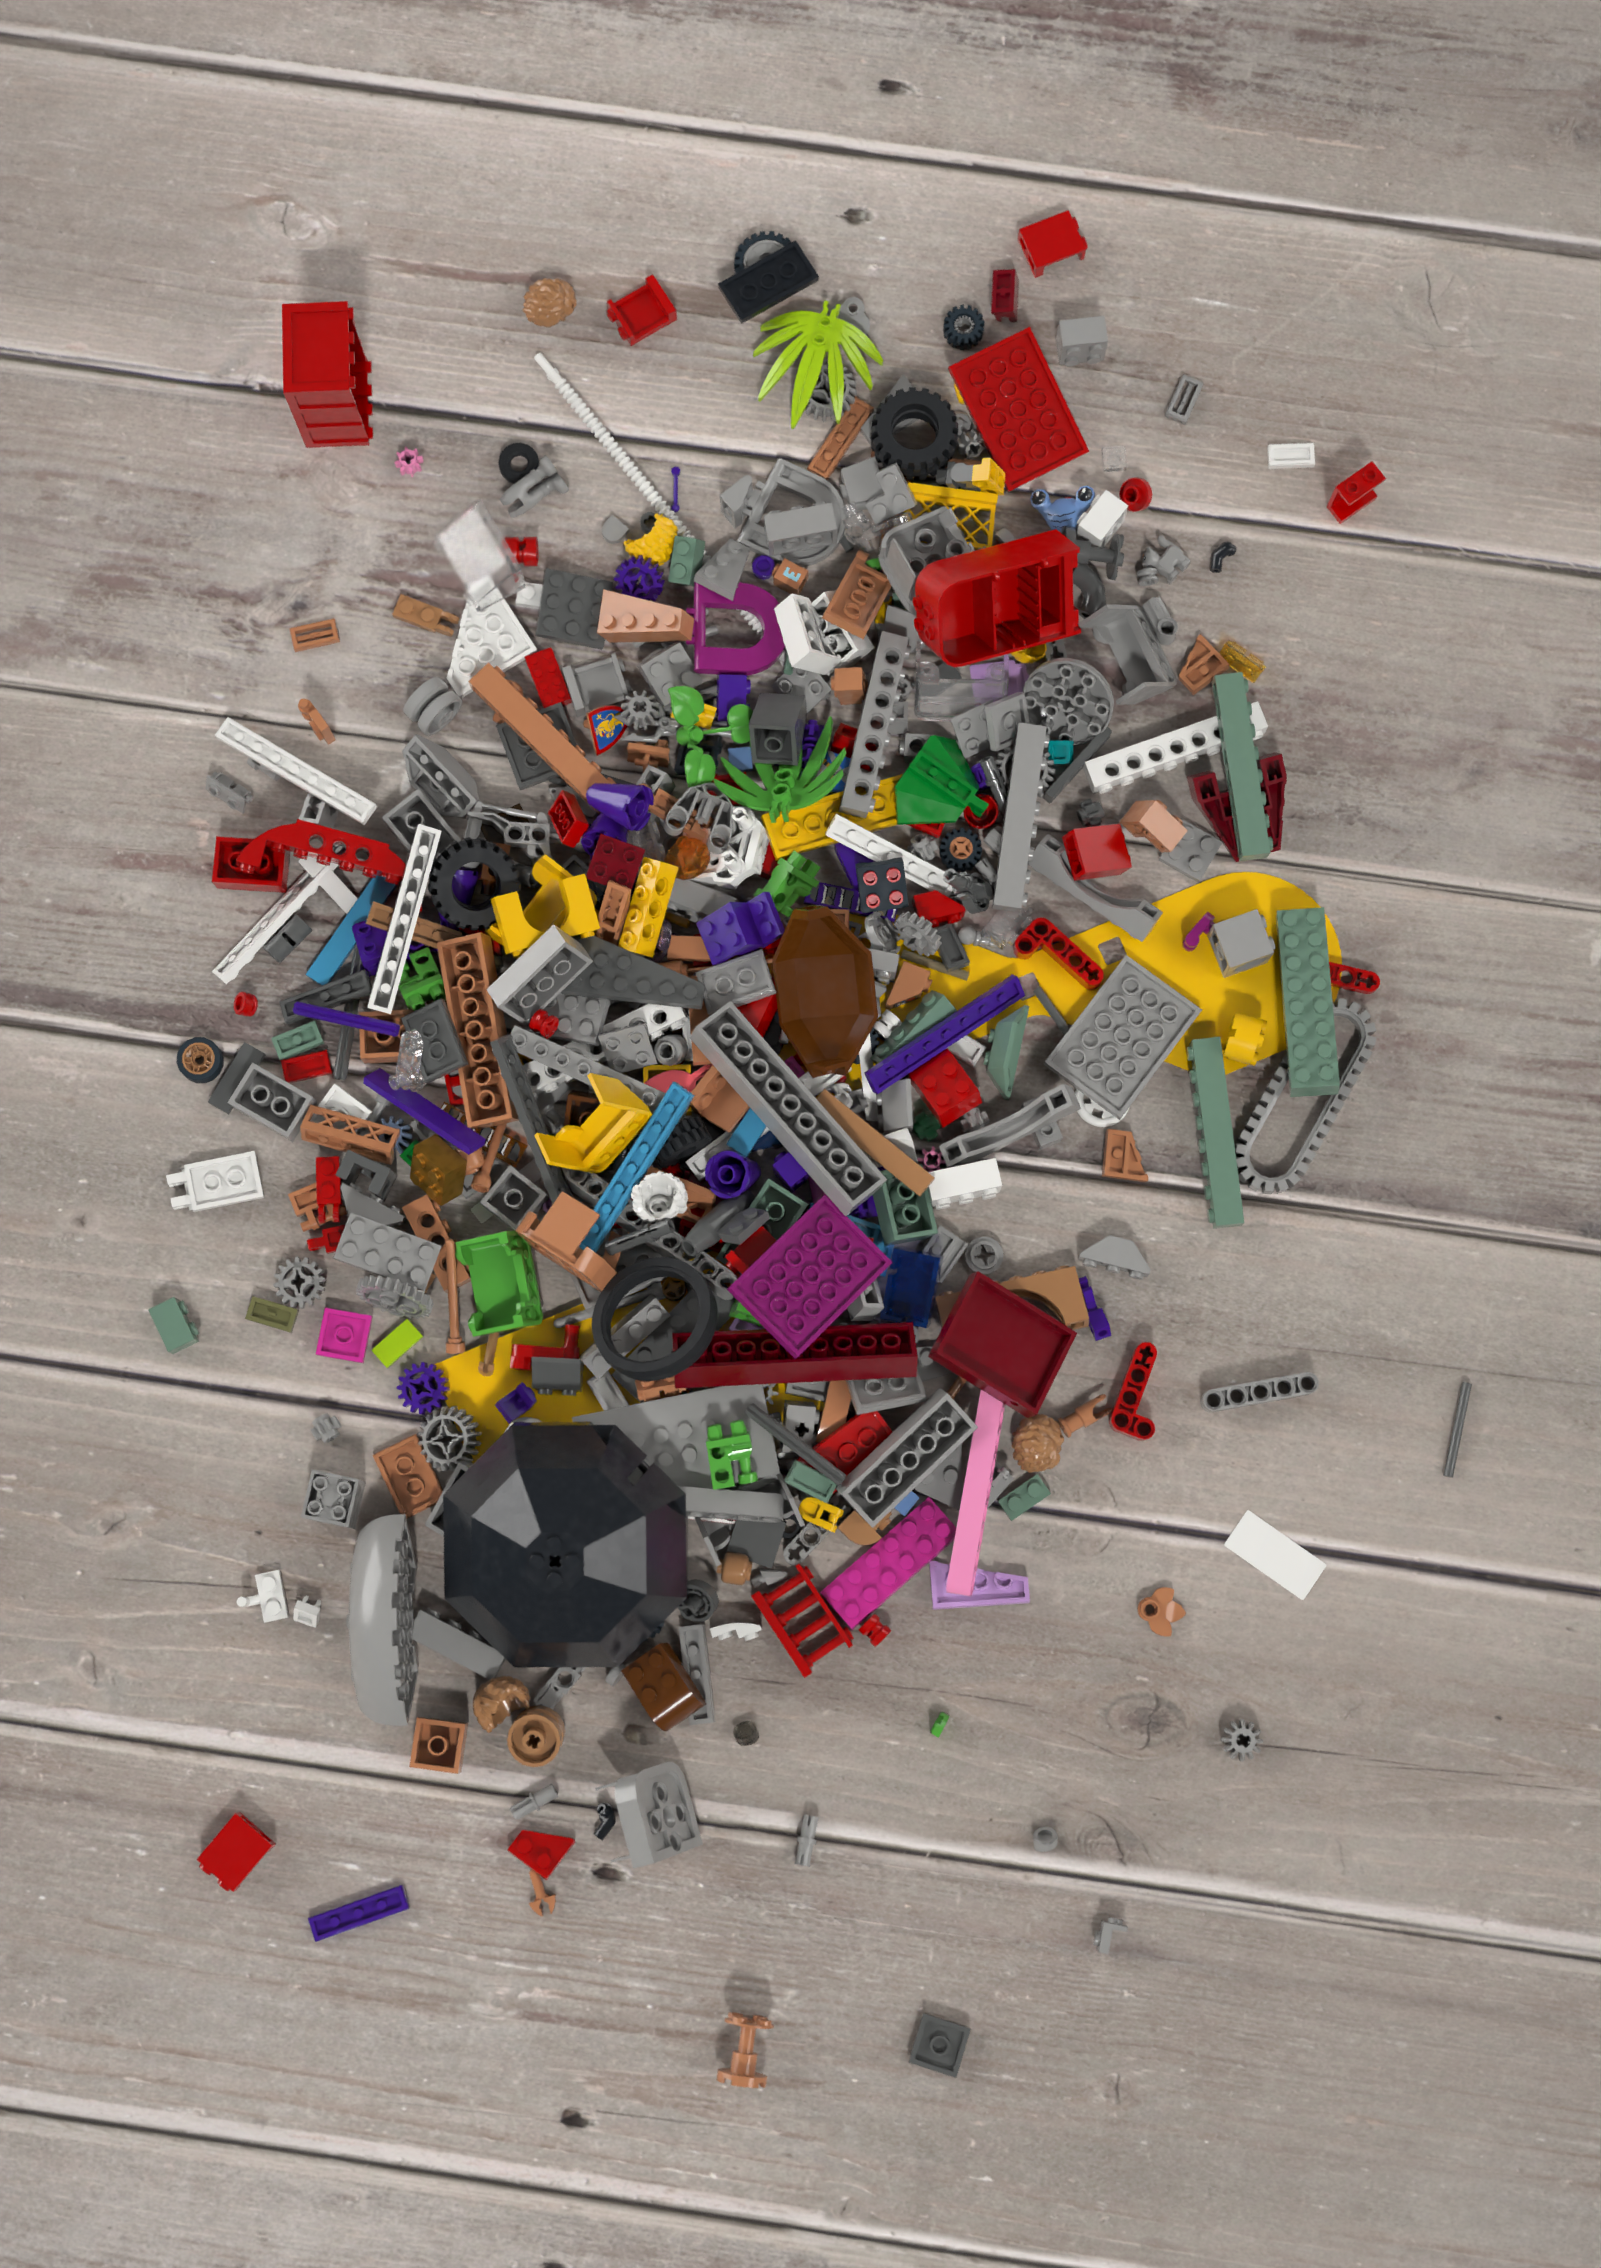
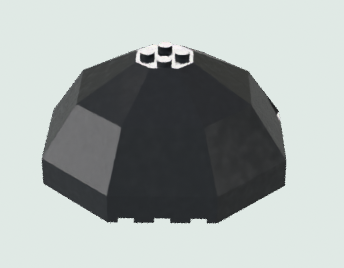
M591 1421L514 1422L443 1495L444 1599L513 1667H619L688 1596V1517L686 1516V1493L655 1463L649 1466L644 1461L647 1455L617 1425H593ZM638 1468L643 1474L634 1485L628 1477ZM549 1556H561L559 1562L562 1565L559 1567L556 1565L551 1566Z

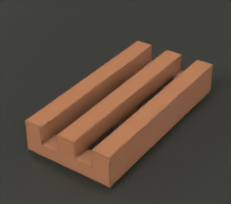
M335 619L289 628L295 652L340 642ZM332 627L330 630L296 637V634ZM308 640H313V641H309V642H305V643H300V644H298L299 642H304V641H308Z

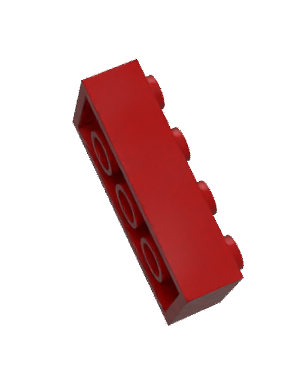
M552 647L525 656V661L543 708L560 702L562 706L571 704V697Z
M562 790L548 811V815L561 843L574 848L580 842L589 824L575 795Z

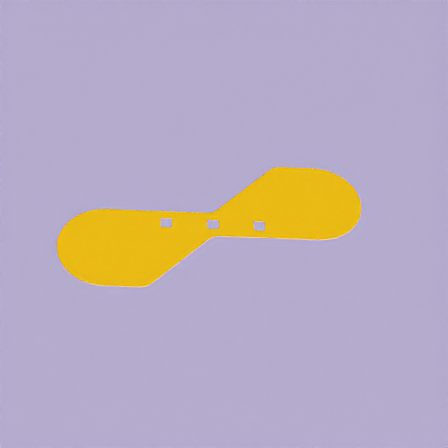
M1237 872L1208 879L1151 903L1161 910L1163 914L1143 942L1131 937L1128 932L1112 924L1110 921L1070 937L1069 939L1103 970V980L1100 986L1094 990L1084 988L1043 949L1035 952L1029 959L1023 960L1005 957L973 944H962L970 961L969 966L960 968L970 972L967 981L902 959L901 955L904 949L916 954L919 953L917 950L911 951V947H906L903 944L904 940L900 939L896 942L897 946H900V951L897 953L899 954V963L895 982L904 961L930 971L929 979L932 980L928 992L922 993L921 998L889 1011L903 1022L908 1013L914 1010L921 1003L922 998L932 990L943 994L958 1011L1012 974L1020 978L1029 973H1034L1039 986H1041L1067 1024L1073 1025L1122 961L1121 959L1107 965L1098 945L1119 937L1127 956L1202 1009L1164 1062L1187 1071L1193 1070L1192 1061L1187 1059L1186 1047H1190L1189 1044L1194 1039L1220 1037L1223 1054L1235 1013L1267 1021L1264 1040L1261 1048L1258 1050L1257 1061H1260L1286 1050L1276 930L1277 910L1321 907L1308 894L1292 883L1267 874ZM1256 909L1259 915L1264 916L1267 923L1266 933L1268 937L1271 936L1275 943L1274 954L1266 964L1223 978L1209 939L1204 932L1200 935L1199 943L1193 951H1186L1183 948V941L1207 912L1215 917L1213 922L1216 924ZM849 913V921L862 925L859 936L865 933V919L867 917ZM1325 914L1329 962L1342 964L1341 949L1337 935ZM852 927L851 932L854 934L856 928ZM863 938L861 942L867 948H871L869 939ZM1061 942L1052 945L1055 950L1064 949ZM938 951L929 956H926L924 953L922 954V956L942 962ZM775 954L765 956V958H773ZM1077 957L1069 959V963L1073 966L1081 964ZM768 963L771 977H773V964ZM1086 965L1084 966L1083 970L1080 972L1081 974L1083 973L1084 970L1086 971V968H1087ZM1095 974L1089 975L1088 980L1096 979L1097 976ZM893 982L883 984L886 986V992L879 998L881 1016L877 1021L882 1018V1014L887 1009L886 1002L895 984ZM1331 986L1332 1001L1334 1003L1339 988ZM1033 996L1024 1001L1018 1000L967 1035L974 1040L988 1035L990 1029H995L999 1021L1024 1005L1029 1006L1027 1018L1036 1015L1051 1016L1038 998ZM877 1037V1040L879 1041V1045H877L878 1047L882 1045L885 1041H883L880 1037ZM788 1041V1044L783 1045L779 1054L783 1061L797 1054L790 1041ZM1223 1057L1225 1075L1248 1066V1064ZM855 1063L852 1064V1070L846 1075L847 1080L845 1083L850 1086L851 1091L863 1087L860 1064ZM805 1065L801 1066L804 1072L807 1073L808 1070Z

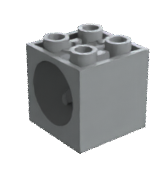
M1257 909L1213 924L1207 935L1223 978L1266 964L1274 954L1275 943L1271 936L1268 937L1265 930L1267 928L1266 920L1263 915H1259Z
M312 1470L301 1518L356 1529L366 1482L360 1479Z

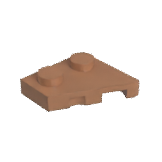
M1200 634L1196 639L1192 652L1190 651L1185 666H1183L1179 674V680L1195 695L1212 682L1215 675H1221L1229 669V663Z
M1107 1129L1102 1177L1147 1182L1148 1175L1145 1174L1140 1162L1142 1159L1139 1151L1135 1148L1132 1132Z

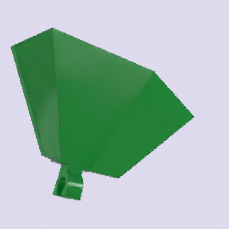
M937 735L930 736L895 786L897 825L955 823L966 806H969L971 811L979 818L984 813L989 804L975 796L979 785L955 739Z

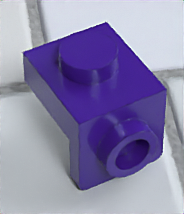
M522 1382L515 1390L497 1401L495 1406L510 1424L530 1410L537 1400L532 1389L526 1387Z

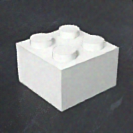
M1107 490L1101 496L1098 494L1090 505L1092 507L1088 513L1084 512L1077 521L1079 525L1075 529L1077 533L1076 539L1090 541L1092 547L1104 548L1123 524L1128 505Z

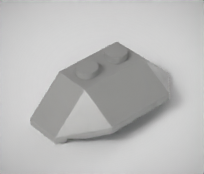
M418 734L414 735L402 751L409 783L416 790L419 789L441 816L466 817L468 811H471L476 802L479 801L476 781L444 747Z

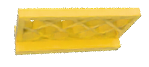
M907 483L916 502H919L924 509L916 515L910 509L904 511L902 524L920 517L925 512H932L930 508L935 504L942 507L946 506L947 509H949L948 506H953L951 508L952 511L957 507H961L969 515L961 521L957 518L958 522L956 525L967 536L964 538L965 541H971L967 542L968 546L971 543L976 550L979 547L992 546L998 494ZM980 510L990 511L989 520L984 524L975 515ZM969 518H972L979 526L971 534L963 525ZM982 530L987 536V544L978 543L973 536Z

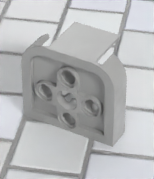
M946 506L891 529L885 534L880 545L878 555L880 566L902 605L908 612L916 615V610L913 606L916 579L920 571L927 565L926 560L930 558L942 560L957 556L952 554L953 551L959 553V555L975 551L971 543L968 546L956 523L958 520L952 509H947ZM921 541H925L929 545H924L921 543ZM912 569H917L919 573H915Z
M665 1762L595 1788L599 1790L615 1785V1800L629 1855L612 1859L611 1862L630 1858L634 1869L659 1862L703 1845L685 1777L675 1763Z

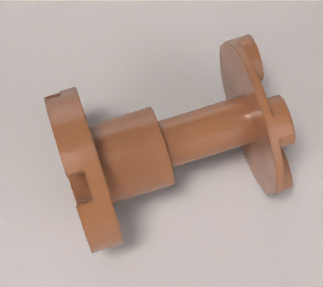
M729 2012L725 2022L741 2026L738 2050H733L731 2068L718 2069L716 2080L724 2083L726 2079H730L733 2086L759 2088L761 2086L765 2088L767 2076L755 2072L758 2054L753 2052L756 2028L773 2029L774 2025L765 2016L753 2015L752 2019L743 2017L741 2013Z

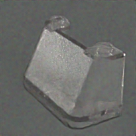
M481 499L470 503L434 535L435 540L432 542L438 553L443 552L444 555H447L465 586L466 593L463 595L469 606L473 605L477 612L526 588L517 559Z

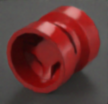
M875 1613L858 1629L862 1635H867L870 1638V1643L874 1647L892 1631L887 1625H883L880 1622V1618Z

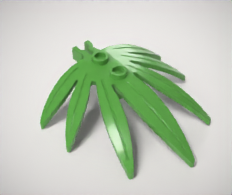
M830 716L801 777L802 746L798 766L779 764V770L775 775L772 764L755 763L758 775L767 791H764L723 757H721L724 768L744 791L717 779L713 780L715 786L733 801L754 810L770 811L771 823H776V819L780 817L781 812L784 822H789V812L791 810L801 809L816 803L838 784L844 775L843 769L833 778L831 777L841 765L846 755V750L843 748L835 760L813 780L824 761L829 747L833 720Z

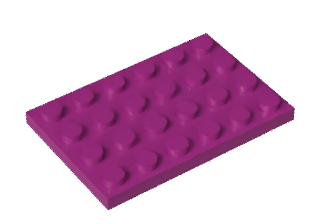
M824 1195L727 1290L796 1359L893 1262Z

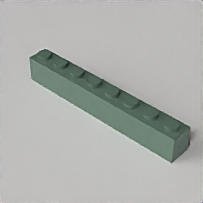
M1243 672L1215 675L1212 680V688L1239 861L1267 858L1271 853L1270 851L1273 850L1272 837H1268L1267 833L1270 822L1269 816L1264 813L1263 805H1266V795L1260 788L1263 777L1262 771L1257 768L1256 760H1259V750L1253 743L1256 732L1255 726L1250 723L1249 715H1252V705L1250 701H1247L1246 693L1249 690L1248 681L1243 678Z
M1221 1038L1194 1039L1190 1042V1047H1186L1188 1061H1192L1193 1070H1189L1190 1082L1195 1084L1196 1093H1192L1193 1106L1198 1108L1199 1115L1195 1116L1196 1129L1201 1131L1198 1147L1199 1152L1204 1154L1201 1170L1203 1177L1206 1176L1207 1178L1204 1194L1205 1199L1210 1201V1209H1207L1208 1222L1213 1224V1229L1242 1226L1244 1224V1215Z

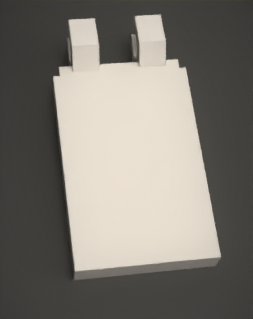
M255 1151L186 1164L182 1172L166 1175L169 1187L185 1185L186 1195L171 1198L174 1210L189 1207V1210L197 1212L264 1198Z

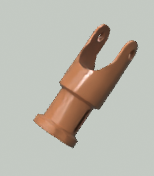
M1101 1394L1077 1407L1075 1412L1067 1417L1057 1419L1060 1428L1067 1438L1071 1437V1433L1084 1426L1086 1428L1113 1411L1112 1408H1106L1097 1414L1092 1413L1094 1406L1106 1398L1105 1394Z

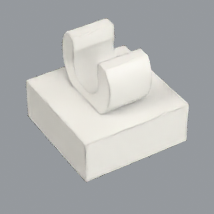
M306 1595L302 1601H297L294 1607L293 1620L316 1628L320 1620L321 1600H317L313 1606L308 1604L309 1596Z

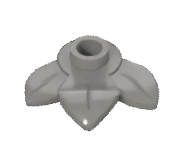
M856 297L848 298L841 305L837 318L854 325L866 336L868 335L870 320L864 314L865 307L863 302ZM856 305L858 308L856 312L852 313L849 311V307ZM836 306L830 309L828 316H830L832 309H835Z

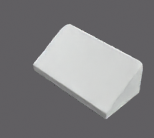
M908 1128L885 1135L886 1139L918 1164L913 1140Z

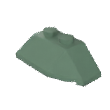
M1027 1005L999 1021L995 1029H990L988 1042L992 1043L990 1052L986 1051L983 1065L987 1066L986 1073L1003 1099L1008 1101L1012 1093L1029 1006Z

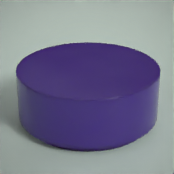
M766 555L756 557L752 563V571L755 577L761 580L772 577V572L775 568L773 559Z

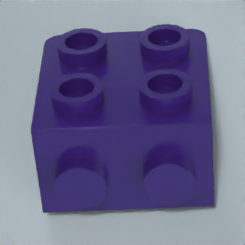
M365 920L354 924L352 931L361 962L370 977L377 973L388 932L365 924ZM409 950L406 958L408 964L412 963L409 957Z

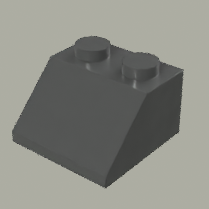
M532 1357V1388L538 1390V1394L552 1395V1391H562L563 1396H576V1392H582L584 1363L581 1359Z

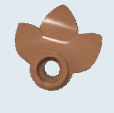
M1167 1587L1159 1588L1151 1597L1143 1598L1137 1607L1139 1616L1143 1620L1148 1621L1151 1630L1165 1637L1172 1635L1170 1623L1178 1621L1186 1615L1181 1605L1172 1601L1174 1589ZM1148 1604L1152 1605L1154 1608V1611L1151 1614H1148L1145 1611V1607Z

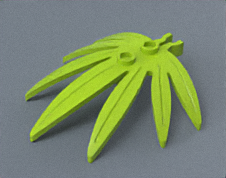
M824 300L821 313L793 311L774 317L761 325L760 331L785 328L763 341L754 350L753 357L800 333L802 334L782 352L772 366L760 390L759 402L776 385L797 359L803 348L807 346L802 356L794 385L791 409L792 429L796 427L813 394L827 352L830 396L836 423H840L844 396V373L838 344L842 346L848 359L869 390H872L873 387L866 362L856 345L878 364L883 365V359L872 341L854 325L837 318L840 313V304H836L830 316H828L829 301Z

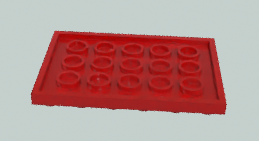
M1030 327L948 367L991 459L1005 472L1004 486L1007 492L1089 452Z

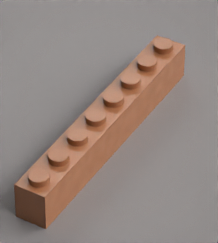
M488 662L468 681L471 689L587 804L586 793L588 788L594 783L616 784L610 777L606 779L601 774L602 769L594 761L590 763L585 758V752L578 745L574 747L569 742L570 738L562 729L557 731L552 726L554 724L552 719L545 713L541 715L536 710L538 706L529 697L525 699L520 694L522 692L521 689L513 681L509 683L504 678L506 676L505 673L498 666L493 667ZM590 806L598 815L601 813L600 811Z

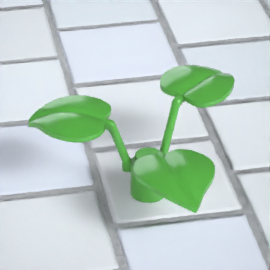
M688 686L671 687L668 689L671 698L672 712L675 720L683 726L677 730L676 739L679 744L687 745L688 749H694L690 750L685 758V775L688 787L711 783L716 773L714 760L710 755L703 754V749L695 744L700 743L705 734L730 730L731 738L735 743L743 744L749 742V722L753 711L744 704L734 705L730 708L727 715V721L730 726L701 730L698 726H693L699 721L697 715H700L704 710V701L701 694Z

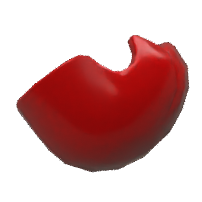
M976 794L975 796L989 805L980 818L971 811L969 806H966L963 811L964 818L970 826L977 829H985L995 823L998 817V805L990 795Z

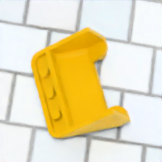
M545 854L532 867L533 878L542 886L523 910L524 917L529 925L542 932H546L553 924L558 928L561 926L565 917V905L558 882L562 879L573 877L572 874ZM589 888L592 901L595 907L597 903L596 894ZM496 922L486 929L484 933L503 945Z

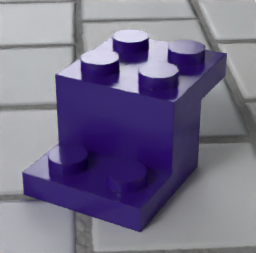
M763 892L748 902H729L696 923L712 965L723 963L735 955H746L763 949L781 938L785 931L770 892Z

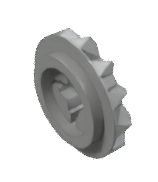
M978 1237L968 1245L965 1260L973 1271H979L982 1274L988 1275L996 1271L1002 1264L1003 1250L1000 1244L993 1238ZM981 1246H983L986 1253H994V1255L987 1258L986 1266L982 1259L974 1258L981 1254Z

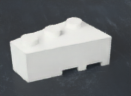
M792 593L774 608L792 667L826 675L843 661L840 654L835 655L830 643L833 641L830 636L825 637L819 625L822 624V621L809 598Z

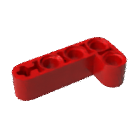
M1043 917L1036 918L1017 937L1013 950L1019 959H1029L1041 948L1084 988L1094 990L1100 986L1104 976L1101 967L1048 919ZM1036 926H1043L1047 932L1039 935L1035 932L1034 928ZM1059 941L1063 944L1064 949L1055 950L1052 947V943ZM1026 942L1030 945L1031 949L1025 952L1020 950L1018 945ZM1077 957L1081 964L1073 966L1069 963V959ZM1086 965V966H1087L1086 971L1084 970L1083 973L1081 974L1080 972L1083 970L1084 966ZM1095 974L1097 976L1096 979L1088 980L1089 975Z
M1149 1342L1141 1343L1135 1348L1113 1411L1109 1417V1425L1112 1430L1139 1441L1148 1440L1155 1433L1154 1423L1150 1419L1136 1414L1157 1357L1156 1347ZM1147 1348L1148 1354L1151 1357H1147L1143 1365L1135 1364V1362L1140 1363L1143 1354L1139 1352ZM1133 1370H1139L1143 1374L1142 1382L1133 1381L1131 1378ZM1126 1392L1132 1393L1135 1397L1134 1404H1126L1123 1401V1394ZM1116 1415L1125 1416L1127 1420L1125 1427H1119L1115 1424ZM1140 1423H1145L1149 1427L1147 1436H1142L1138 1433L1137 1426Z

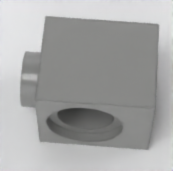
M905 733V741H900L899 752L900 755H904V762L912 763L919 753L913 752L910 749L912 745L917 744L922 748L932 735Z

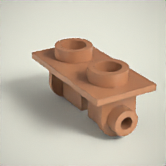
M674 1376L656 1381L635 1380L639 1401L644 1400V1402L661 1399L659 1391L664 1390L665 1398L682 1395V1392H686V1388H675Z

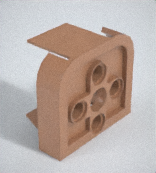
M563 1191L541 1222L536 1218L537 1215L529 1211L515 1230L538 1253L599 1292H602L608 1282L618 1274L615 1270L621 1252L610 1256L607 1250H605L602 1258L587 1246L584 1251L578 1248L600 1214ZM611 1230L608 1241L621 1236Z

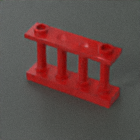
M798 1564L795 1566L799 1571L798 1574L768 1594L766 1592L761 1594L760 1591H757L751 1597L803 1677L806 1678L813 1673L810 1668L814 1666V1662L844 1642L848 1648L852 1647L851 1641L854 1637L847 1627L842 1629L811 1582L814 1576L806 1565L801 1567ZM805 1581L812 1594L782 1614L778 1613L775 1615L770 1608L773 1602ZM818 1601L826 1614L795 1635L792 1633L788 1636L783 1628L787 1625L786 1622ZM832 1622L839 1634L809 1655L804 1654L801 1656L797 1649L800 1646L799 1643Z

